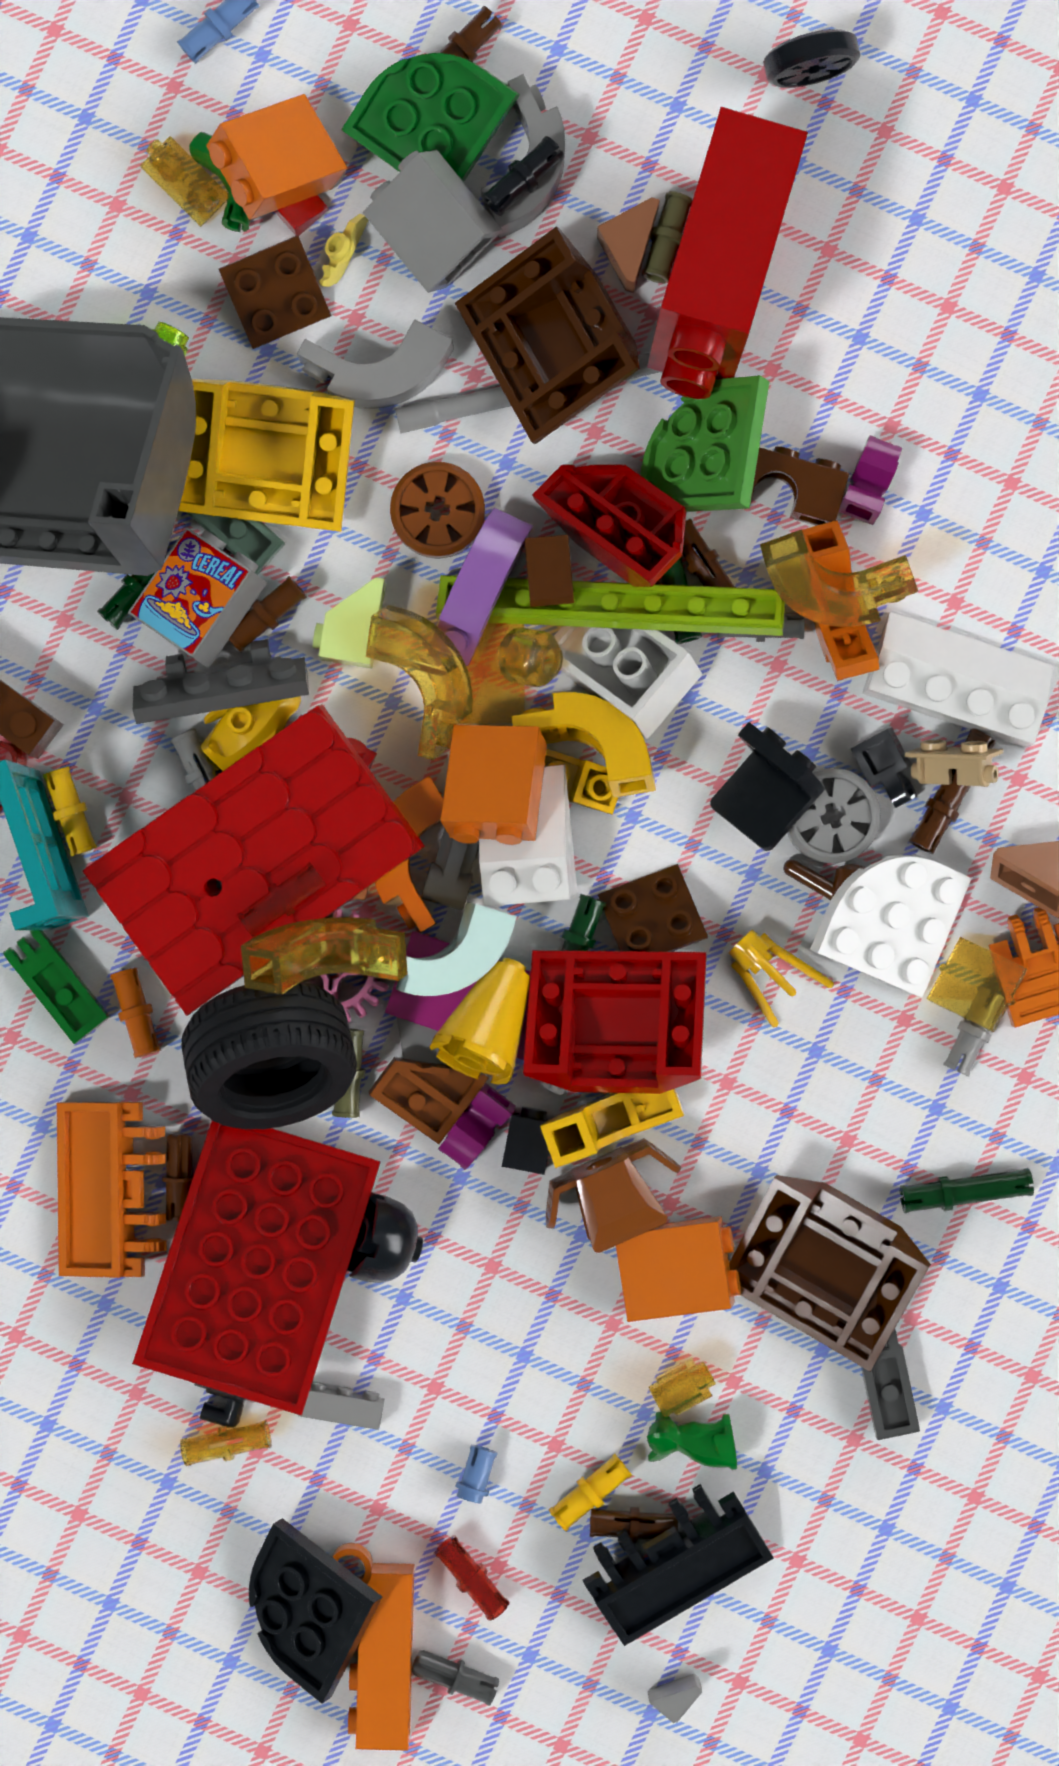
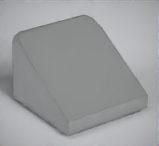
M692 1674L652 1688L648 1691L649 1702L672 1723H677L701 1695L700 1679L696 1674Z

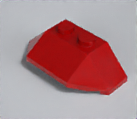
M625 464L587 465L581 467L561 465L532 494L534 500L578 546L633 587H652L682 556L687 513L685 507Z

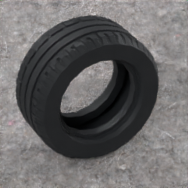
M268 980L235 987L217 995L202 1005L191 1017L181 1038V1048L191 1100L195 1107L212 1121L227 1127L269 1129L309 1119L322 1113L340 1100L347 1092L356 1074L357 1061L344 1007L333 995L312 983L297 980Z

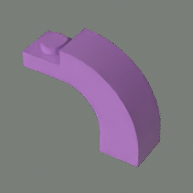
M493 508L480 529L454 582L439 617L440 621L429 649L466 666L470 664L503 587L519 561L525 546L524 540L529 537L533 525Z

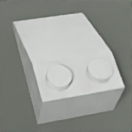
M562 626L541 650V653L547 659L554 655L553 658L556 659L551 662L557 663L554 665L588 694L608 701L629 717L645 739L652 735L703 675L690 653L658 630Z
M565 765L544 767L535 841L522 840L520 844L507 845L497 840L479 839V864L484 906L570 900L577 894Z

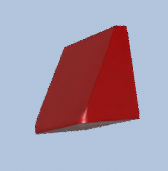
M316 195L274 212L295 236H300L325 214L329 207Z

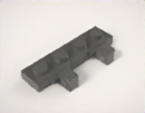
M268 639L251 642L252 662L242 663V665L234 666L229 670L209 674L202 672L188 673L183 654L166 656V676H160L156 680L133 686L132 710L136 724L309 695L308 671L305 657L297 659L281 658V656L271 657Z

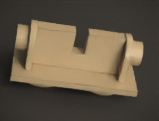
M924 740L920 742L919 748L906 752L905 757L917 759V762H913L911 766L912 779H918L920 784H952V769H957V785L988 787L990 783L997 782L999 775L998 767L992 765V758L1003 754V749H989L985 741L962 742L961 747H947L946 740Z

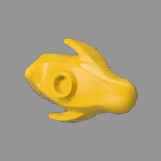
M301 696L209 712L204 718L205 724L219 720V722L201 744L202 751L222 771L226 770L256 747L262 745L283 730L290 716L298 710L301 704Z

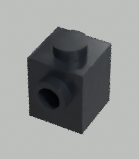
M522 1107L521 1114L513 1112L510 1119L502 1167L545 1175L547 1159L551 1155L540 1126L549 1120L546 1119L547 1111Z

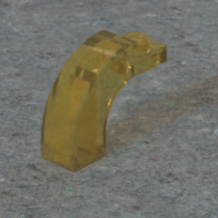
M802 529L760 544L766 569L780 598L796 613L817 623L836 627H854L879 622L881 618L877 609L878 606L899 602L906 596L919 592L906 555L862 571L840 573L826 569L813 558Z
M387 605L371 616L366 657L395 665L404 670L415 681L421 692L424 704L417 756L435 760L443 752L451 748L453 726L472 713L473 696L468 669L454 643L434 623L412 611Z
M334 917L300 921L268 930L241 945L245 988L282 995L300 982L324 974L356 973L395 981L401 980L408 974L405 933L376 928V920Z

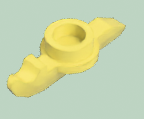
M358 214L347 223L343 234L340 232L334 233L327 240L325 252L329 256L330 262L322 267L324 275L319 280L321 286L330 287L338 283L344 275L368 223L365 215Z

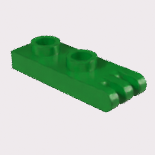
M31 930L30 933L40 946L35 949L23 936L17 941V944L26 955L25 958L21 960L17 952L11 947L4 951L3 955L72 1043L77 1044L109 1019L110 1015L43 931Z

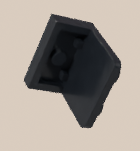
M748 722L738 733V736L752 753L714 795L710 805L716 813L764 851H770L826 788L812 773L816 765L799 750H796L791 755L783 749L786 742L772 729L766 727L761 732Z

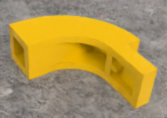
M552 693L554 709L531 708L524 711L521 715L512 716L513 726L539 727L546 744L576 741L596 749L606 761L608 782L613 798L656 791L649 752L641 732L629 717L608 701L584 693Z
M675 1089L662 1094L611 1093L555 1116L544 1122L540 1128L554 1166L558 1168L597 1154L601 1148L615 1141L683 1117L685 1114Z

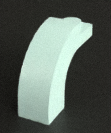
M467 902L454 939L439 953L429 957L413 958L364 944L360 961L371 964L369 973L394 980L396 972H399L400 976L396 990L419 996H438L456 992L478 981L497 963L508 945L517 916Z

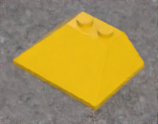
M192 379L196 402V431L185 487L178 511L341 532L355 400L314 390L234 380Z

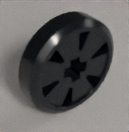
M829 29L800 35L779 44L764 58L763 64L766 78L770 84L782 88H796L817 84L837 77L851 69L860 58V50L856 35L845 30Z

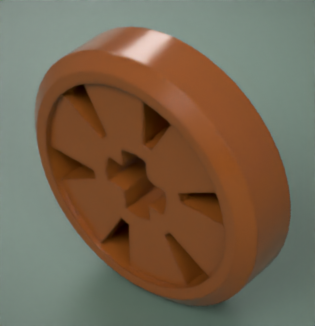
M428 462L411 469L397 483L391 497L390 515L395 532L406 547L421 556L441 559L455 556L474 543L484 524L485 504L479 485L464 469L447 462ZM436 499L445 501L444 508H450L449 515H441L439 521L431 520V513L426 512L427 505L434 506Z

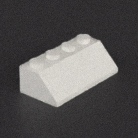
M893 612L888 613L876 650L880 670L869 672L862 694L970 730L977 729L991 737L1024 748L1035 744L1049 701L1053 665Z

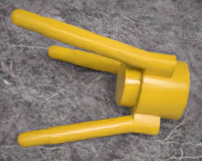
M752 929L728 952L735 960L730 966L741 976L770 1025L777 1027L779 1024L777 1018L748 971L750 969L756 974L759 970L763 969L789 996H795L796 989L769 963L773 958L769 951L827 988H832L834 983L822 973L774 943L766 933L759 936Z

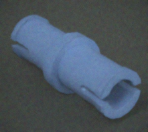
M225 0L216 9L212 10L209 8L204 12L206 18L182 39H179L177 43L196 64L221 39L224 38L227 41L232 37L231 31L260 6L256 0Z

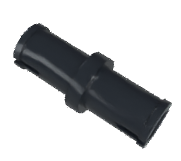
M545 136L521 161L514 160L508 166L509 172L493 187L482 194L485 202L491 201L488 207L496 215L502 216L525 192L532 193L538 187L537 181L559 161L564 159L565 156L562 150L555 151L559 148L558 144L550 137Z

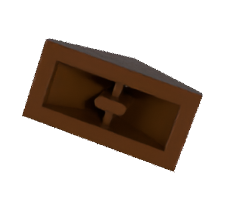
M568 535L525 538L530 607L574 603Z

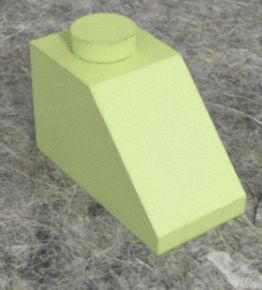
M375 577L326 612L324 624L316 623L313 648L319 649L318 656L322 661L373 668L386 590V582L383 578Z

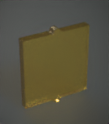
M960 937L946 964L943 963L939 966L941 973L931 989L927 1000L994 1033L1007 1007L1015 1003L1013 996L1028 969Z

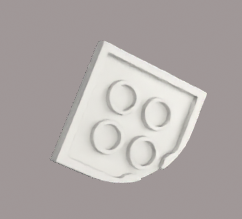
M899 854L882 857V860L871 864L865 869L859 868L838 888L826 909L810 950L923 998L972 878L938 862L918 856Z

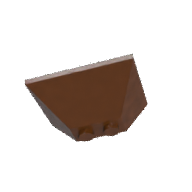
M557 226L455 302L457 309L533 444L540 442L640 369L637 344L598 275Z
M776 1175L772 1180L729 1262L730 1270L737 1269L741 1296L870 1372L931 1265L904 1229L893 1221L827 1183Z

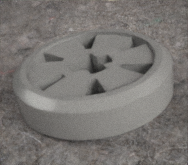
M839 768L815 771L813 774L826 789L787 832V835L798 851L814 861L829 864L849 861L862 854L872 844L877 835L881 816L878 799L870 785L853 772ZM832 804L833 809L840 807L843 811V816L838 819L839 827L832 828L831 823L824 825L821 821L820 816L826 813L825 805Z

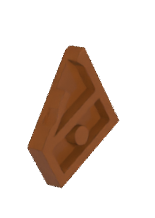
M394 1057L368 1092L375 1100L437 1144H440L489 1077L481 1072L477 1080L454 1070L448 1065Z

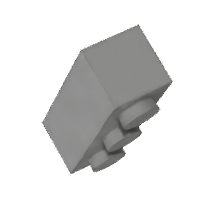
M313 1382L303 1415L300 1417L379 1430L385 1398H380V1394L376 1392L364 1391L363 1394L353 1393V1389L348 1387H337V1390L327 1389L326 1384Z

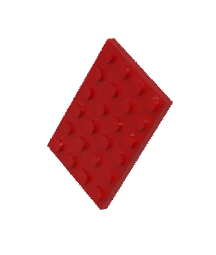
M211 1121L132 1364L302 1416L381 1161L273 1128L239 1129Z

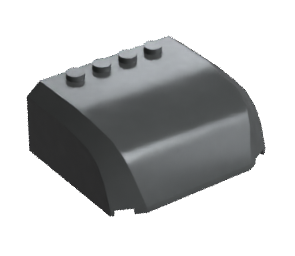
M0 317V564L149 576L162 569L185 487L196 431V402L193 382L184 352L177 344L175 346L171 345L145 325Z

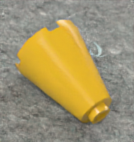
M503 958L502 961H497L489 972L474 984L435 1034L429 1046L431 1050L439 1048L436 1057L454 1070L477 1080L481 1072L493 1075L490 1082L492 1084H507L511 1080L515 1069L530 987V976L526 973V967L514 959Z

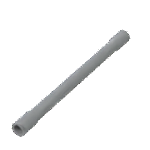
M650 352L638 355L640 369L626 380L660 372L647 368ZM500 386L443 400H428L395 408L400 433H406L436 426L444 421L510 407L511 404Z

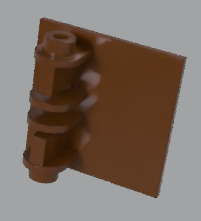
M298 235L218 268L252 349L331 317Z
M678 864L598 894L599 900L606 902L603 910L619 951L674 952L708 938Z

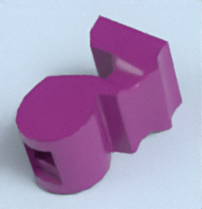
M872 435L868 437L850 478L851 485H849L842 498L839 509L840 513L874 525L885 502V498L882 495L888 490L899 465L898 460L902 447L885 442Z
M487 1083L483 1085L470 1103L472 1105L462 1113L438 1148L440 1152L445 1153L464 1170L471 1165L495 1134V1127L497 1125L502 1126L516 1108V1105Z

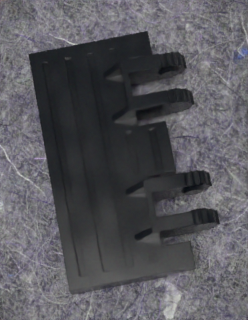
M701 1484L692 1488L694 1499L698 1506L704 1510V1513L692 1520L688 1516L689 1514L682 1502L677 1498L670 1501L669 1506L687 1536L682 1539L675 1527L656 1536L642 1545L649 1557L647 1560H645L625 1528L616 1534L619 1545L629 1557L616 1564L610 1551L602 1542L593 1547L600 1564L611 1581L606 1583L600 1572L597 1571L583 1579V1583L624 1646L774 1559L770 1549L734 1491L718 1500L725 1513L722 1516L719 1515Z

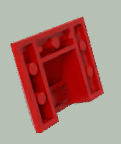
M532 950L523 1067L524 1076L571 1092L662 1094L700 1080L702 1074L706 952Z

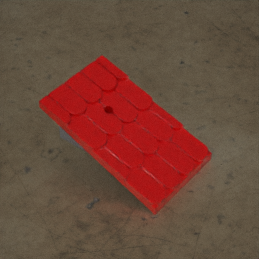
M321 704L299 717L194 793L185 797L148 825L132 834L82 870L92 886L96 888L98 894L118 922L122 924L123 929L141 954L148 960L149 965L167 990L174 996L175 1001L185 1015L188 1016L423 849L425 845L326 708Z

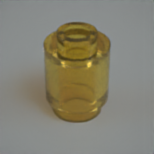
M691 1357L657 1376V1382L648 1387L664 1417H667L672 1413L678 1416L712 1397L713 1394L710 1387L716 1385V1382L705 1362L702 1361L696 1364Z

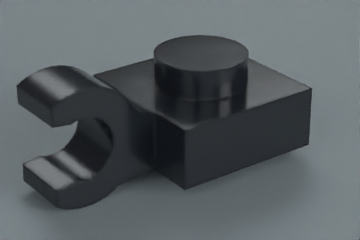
M892 727L851 748L870 787L882 782L895 808L918 797L911 782L901 772L912 766L909 758L905 757V751Z

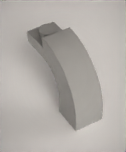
M524 74L509 80L508 86L520 94L513 107L529 141L527 154L545 136H548L559 146L555 151L562 150L565 156V132L558 107L556 106L541 113L546 107L536 85L529 87ZM564 159L559 161L537 181L538 187L532 193L525 192L502 216L496 215L488 207L491 201L485 202L482 194L493 187L498 181L481 188V198L485 209L503 230L498 235L499 239L527 226L549 205L561 181Z
M414 319L397 350L389 357L376 363L356 364L346 361L307 339H304L297 352L300 363L304 365L302 371L323 383H325L327 378L331 379L327 388L328 394L355 400L354 407L374 409L397 405L425 390L446 365L454 350L453 339Z

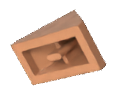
M651 197L597 227V239L625 291L634 293L649 244L650 234L658 214L659 199Z
M1059 841L998 848L993 853L990 879L1059 919Z

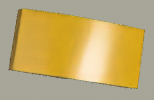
M547 749L545 766L565 765L569 802L613 815L618 797L613 798L606 767Z

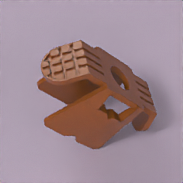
M645 1138L628 1146L617 1148L549 1180L546 1228L554 1229L560 1194L574 1187L586 1234L596 1253L603 1252L665 1224L668 1217L632 1162L650 1154L676 1173H679L682 1167Z

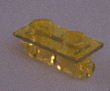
M171 136L163 143L156 139L148 146L146 152L150 156L140 167L202 227L227 202L228 193Z

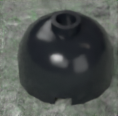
M371 1192L347 1270L352 1272L349 1275L351 1278L374 1283L391 1281L404 1273L410 1262L415 1263L418 1261L423 1247V1238L418 1236V1226L413 1212L395 1199Z

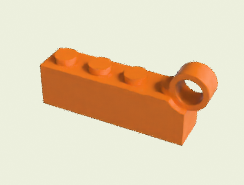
M346 1543L339 1546L331 1557L336 1561L347 1555L358 1557L365 1567V1572L359 1579L383 1597L357 1646L358 1663H350L349 1690L357 1691V1707H349L348 1734H356L355 1749L408 1751L411 1722L415 1564L373 1563L370 1552L364 1546L358 1543Z

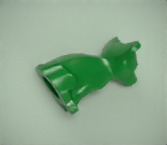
M667 1412L656 1413V1420L649 1427L647 1435L649 1447L652 1449L648 1455L649 1462L660 1461L670 1454L679 1451L691 1460L704 1466L730 1468L731 1470L737 1469L730 1414H723L722 1419L716 1423L693 1421L678 1426Z

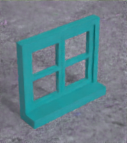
M6 759L0 761V802L35 902L34 905L9 913L14 929L49 931L89 917L58 823L53 817V809L40 771Z

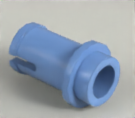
M471 1444L461 1482L457 1481L455 1487L459 1488L457 1497L481 1504L483 1497L489 1495L486 1486L494 1459L497 1456L496 1451Z

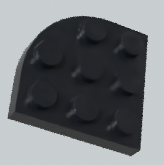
M282 1518L273 1523L252 1567L249 1582L250 1607L255 1606L261 1631L257 1635L268 1655L288 1677L323 1704L332 1697L383 1597Z

